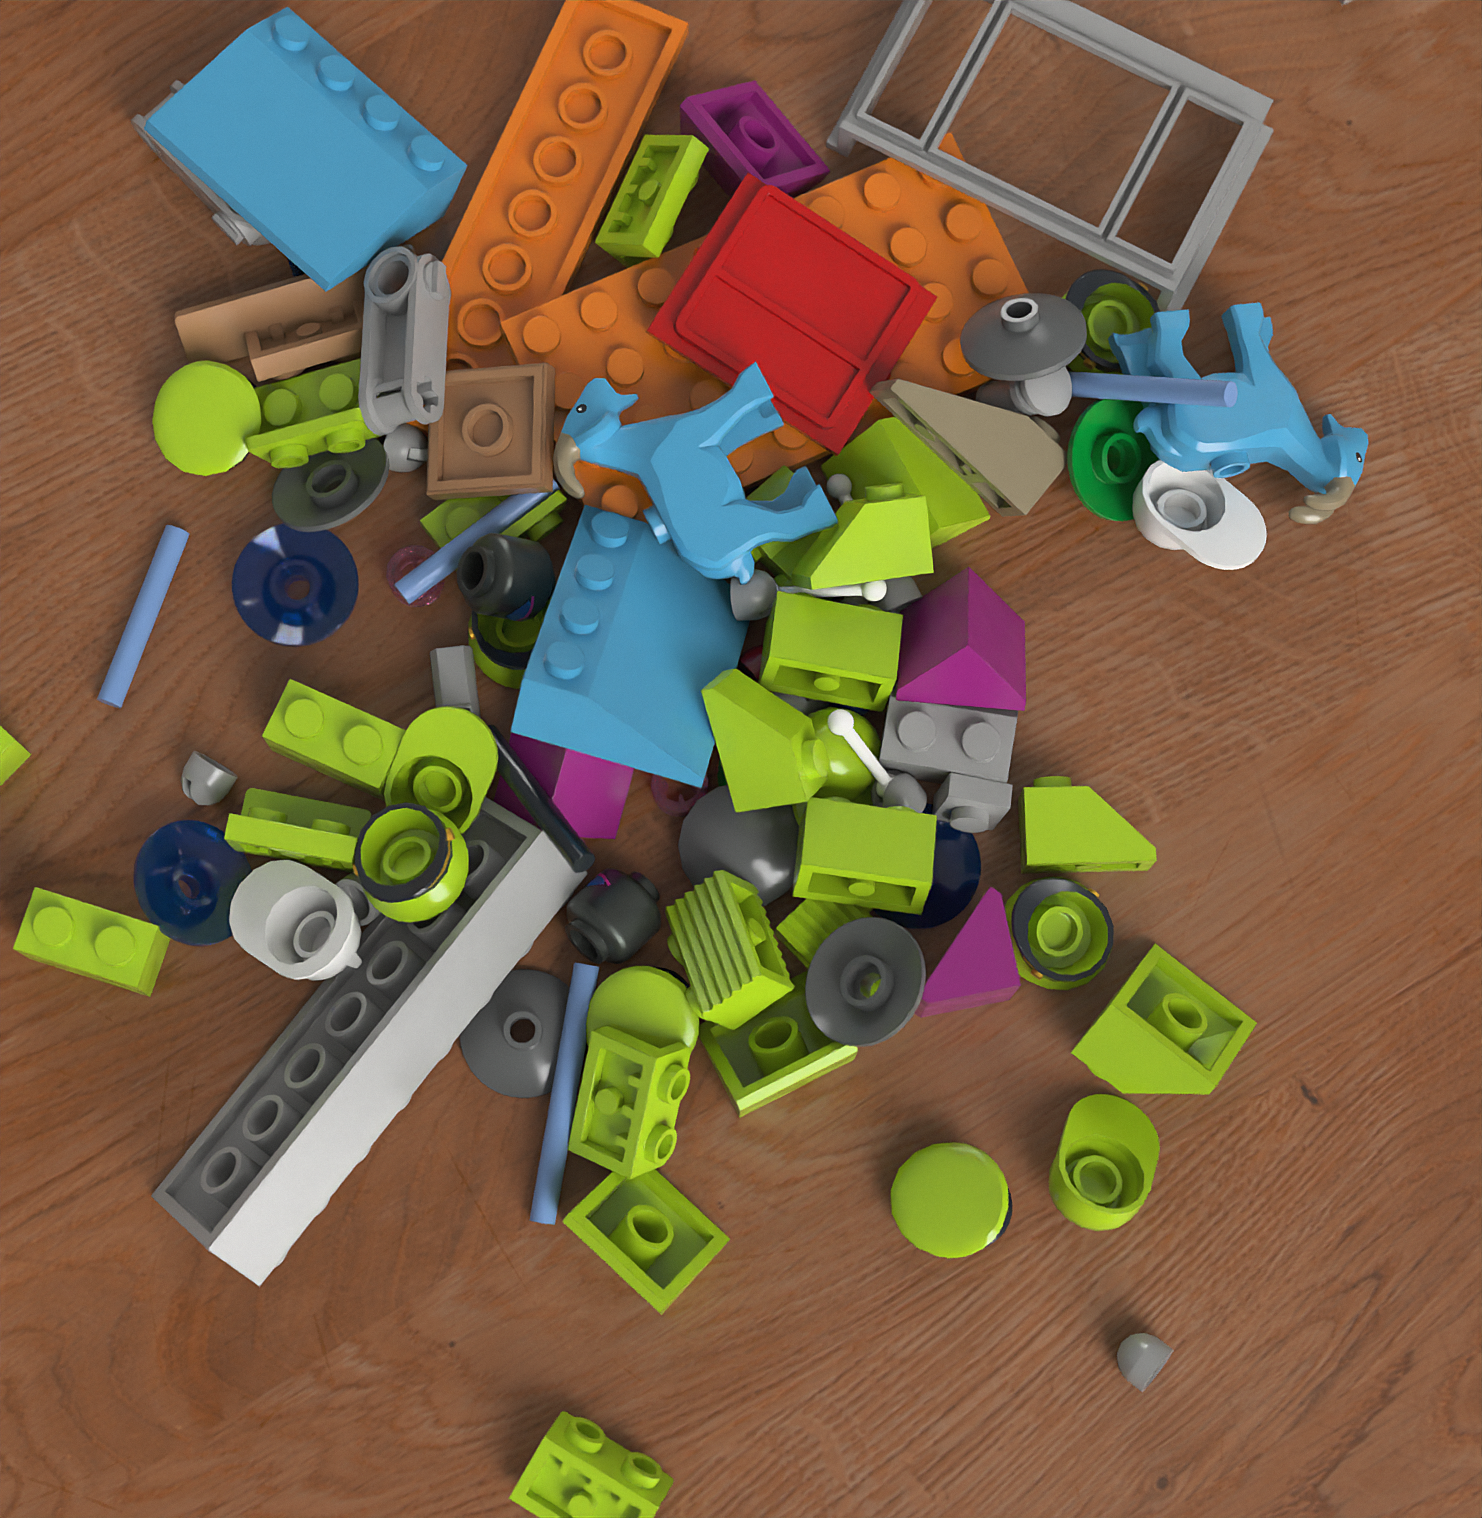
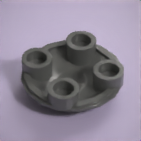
M728 785L718 786L698 799L683 820L678 843L682 869L693 887L703 884L704 878L713 877L714 871L724 870L753 884L759 891L758 896L763 901L762 906L768 905L785 894L794 883L800 827L794 816L793 808L788 804L736 813Z

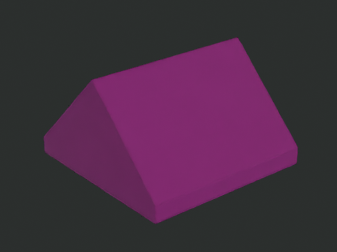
M755 80L689 96L680 105V135H693L709 148L702 165L730 199L747 173L795 198L808 192L831 172Z
M967 567L924 595L922 599L915 601L900 611L899 614L903 615L896 680L897 701L1025 711V621L970 567Z
M511 732L510 746L578 835L583 838L615 839L635 768ZM500 775L493 802L542 831Z
M989 887L926 982L922 998L914 1013L915 1015L922 1018L1008 1001L1021 986L1000 892Z

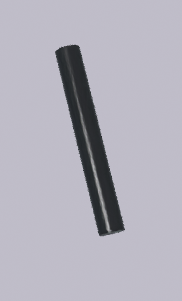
M488 725L498 748V764L496 769L573 872L582 873L588 870L595 861L594 854L497 727Z

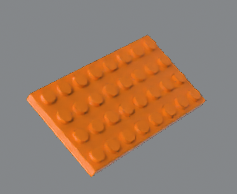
M952 133L945 134L938 149L965 162ZM892 157L794 198L914 277L919 285L938 297L892 369L889 380L901 379L960 397L977 391L981 385L987 382L998 380L978 373L967 364L961 350V333L967 321L984 306L1004 297L1028 293V290L985 203ZM707 235L662 253L659 258H650L500 322V331L516 365L548 363L555 368L554 448L568 414L579 399L587 383L594 378H605L616 393L621 395H638L639 399L631 407L621 412L619 417L622 426L699 409L719 399L732 389L646 333L693 259L694 250L702 245ZM874 398L844 447L879 419L895 416ZM784 423L783 427L740 446L729 454L727 458L739 477L744 491L763 484L783 465L793 471L832 453ZM582 460L575 462V477L581 483L585 492L584 497L578 499L582 508H584V505H588L648 524L642 510L652 506V503L638 478Z

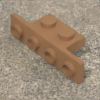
M407 244L402 246L416 255L415 249L412 245ZM369 265L327 292L308 275L304 274L177 311L174 314L175 325L189 364L208 360L224 363L249 355L257 381L259 382L270 378L285 380L301 374L307 367L331 360L335 362H348L360 357L365 299L364 278Z

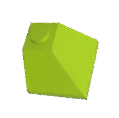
M1155 943L1094 1020L1071 1053L1085 1063L1094 1075L1106 1080L1121 1093L1210 1094L1227 1071L1257 1022Z

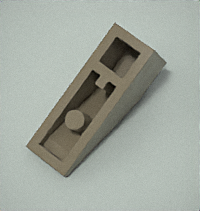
M901 379L876 382L869 391L871 395L1002 517L1027 515L1068 464L1067 453L1058 445L1061 440L1060 436L1049 424L1034 416L1029 418L1023 414Z

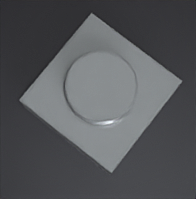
M950 773L934 794L932 815H937V820L950 822L951 827L958 831L967 833H979L986 830L993 831L1011 808L1013 785Z

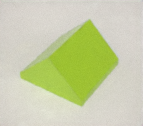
M896 417L879 419L846 445L838 456H832L821 465V471L827 482L835 474H843L850 479L852 484L850 495L853 500L866 498L865 487L891 483H903L904 493L926 496L931 549L990 518L978 493Z
M808 971L790 979L795 985L791 991L735 1030L712 1021L699 1025L698 1037L739 1118L853 1061L857 1055V1047L847 1046L829 1038L816 1026L811 1018L805 995Z
M656 1169L632 1179L613 1171L562 1221L661 1315L730 1240L727 1235Z

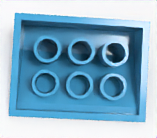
M289 7L246 29L146 121L144 130L325 292L369 265L382 251L390 247H397L445 216L467 167V164Z
M584 505L523 676L511 732L702 788L715 738L701 690L724 670L737 667L750 620L737 621L735 619L731 605V585L723 579L705 578L692 566L682 561L672 541L669 540L660 545L649 524L646 522Z

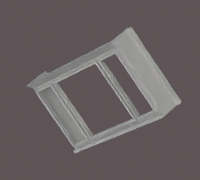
M903 0L830 134L826 147L848 157L856 141H859L1161 290L1157 300L1160 312L1181 310L1274 129L1263 124L1273 99L1072 1L984 0L992 4V7L919 140L870 116L933 1ZM1010 13L1170 91L1099 228L938 149ZM1189 100L1242 126V129L1173 262L1169 263L1116 237L1186 101Z

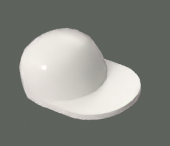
M1159 460L1150 465L1133 493V517L1138 530L1148 541L1161 548L1171 550L1184 549L1195 559L1217 569L1235 570L1255 561L1265 546L1267 536L1266 525L1258 508L1226 479L1215 478L1212 469L1181 472Z

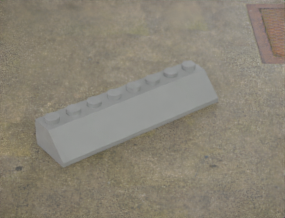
M485 797L481 811L467 831L461 834L468 849L469 867L464 888L457 900L448 909L428 920L412 923L400 922L384 914L375 918L361 934L360 945L356 952L362 961L359 968L346 966L340 973L323 981L151 1195L205 1248L258 1286H261L272 1270L282 1263L295 1241L315 1216L325 1209L330 1197L353 1168L367 1156L376 1139L396 1114L406 1107L415 1090L438 1061L448 1054L454 1041L477 1012L490 1001L496 988L519 959L529 952L535 939L558 910L568 903L574 890L588 874L586 871L582 873L573 872L543 831Z

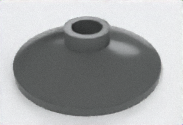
M1024 293L1001 298L978 310L965 324L961 333L960 344L965 361L978 373L998 380L1023 381L1049 375L1073 361L1085 345L1087 327L1081 311L1066 299L1050 294Z
M376 438L365 440L366 445L360 450L348 453L324 451L308 456L309 461L304 465L294 468H283L275 481L272 491V505L275 513L286 526L304 532L331 529L351 520L376 499L386 483L390 464L388 454L382 444Z
M877 917L853 920L831 933L816 951L806 977V1003L810 1016L816 1026L829 1038L852 1047L872 1046L889 1039L899 1032L915 1013L925 987V962L918 943L900 925ZM881 979L877 991L870 996L872 985Z
M519 969L508 973L493 992L490 1001L477 1012L460 1034L461 1048L466 1063L484 1085L497 1093L514 1098H534L552 1092L570 988L567 984L553 975L538 970ZM522 1019L529 1020L535 1025V1035L526 1043L516 1042L511 1037L512 1026L515 1022ZM586 1042L585 1054H586L587 1047H588L587 1042Z

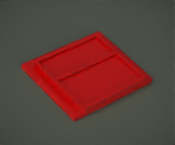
M747 173L702 245L694 250L693 259L646 333L731 388L738 375L756 362L774 396L770 400L782 421L835 456H838L875 398L869 391L876 382L888 381L891 378L892 369L938 297L919 285L914 277L777 187L767 185L752 174Z

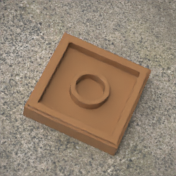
M548 363L446 371L442 416L438 421L428 424L426 495L434 500L553 492L555 368Z

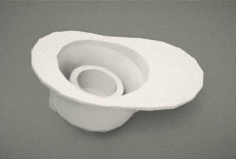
M292 860L270 861L254 869L239 884L231 901L229 923L234 939L246 952L280 975L294 980L305 978L312 981L329 979L343 971L346 966L359 968L362 961L356 952L360 945L361 928L358 916L353 909L352 900L340 887L309 867Z

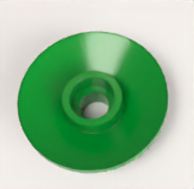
M1099 399L1088 406L1080 415L1070 436L1067 463L1073 489L1079 500L1090 512L1105 520L1129 521L1134 519L1133 493L1150 465L1160 460L1151 450L1146 436L1141 432L1136 433L1133 427L1135 417L1144 409L1141 401Z

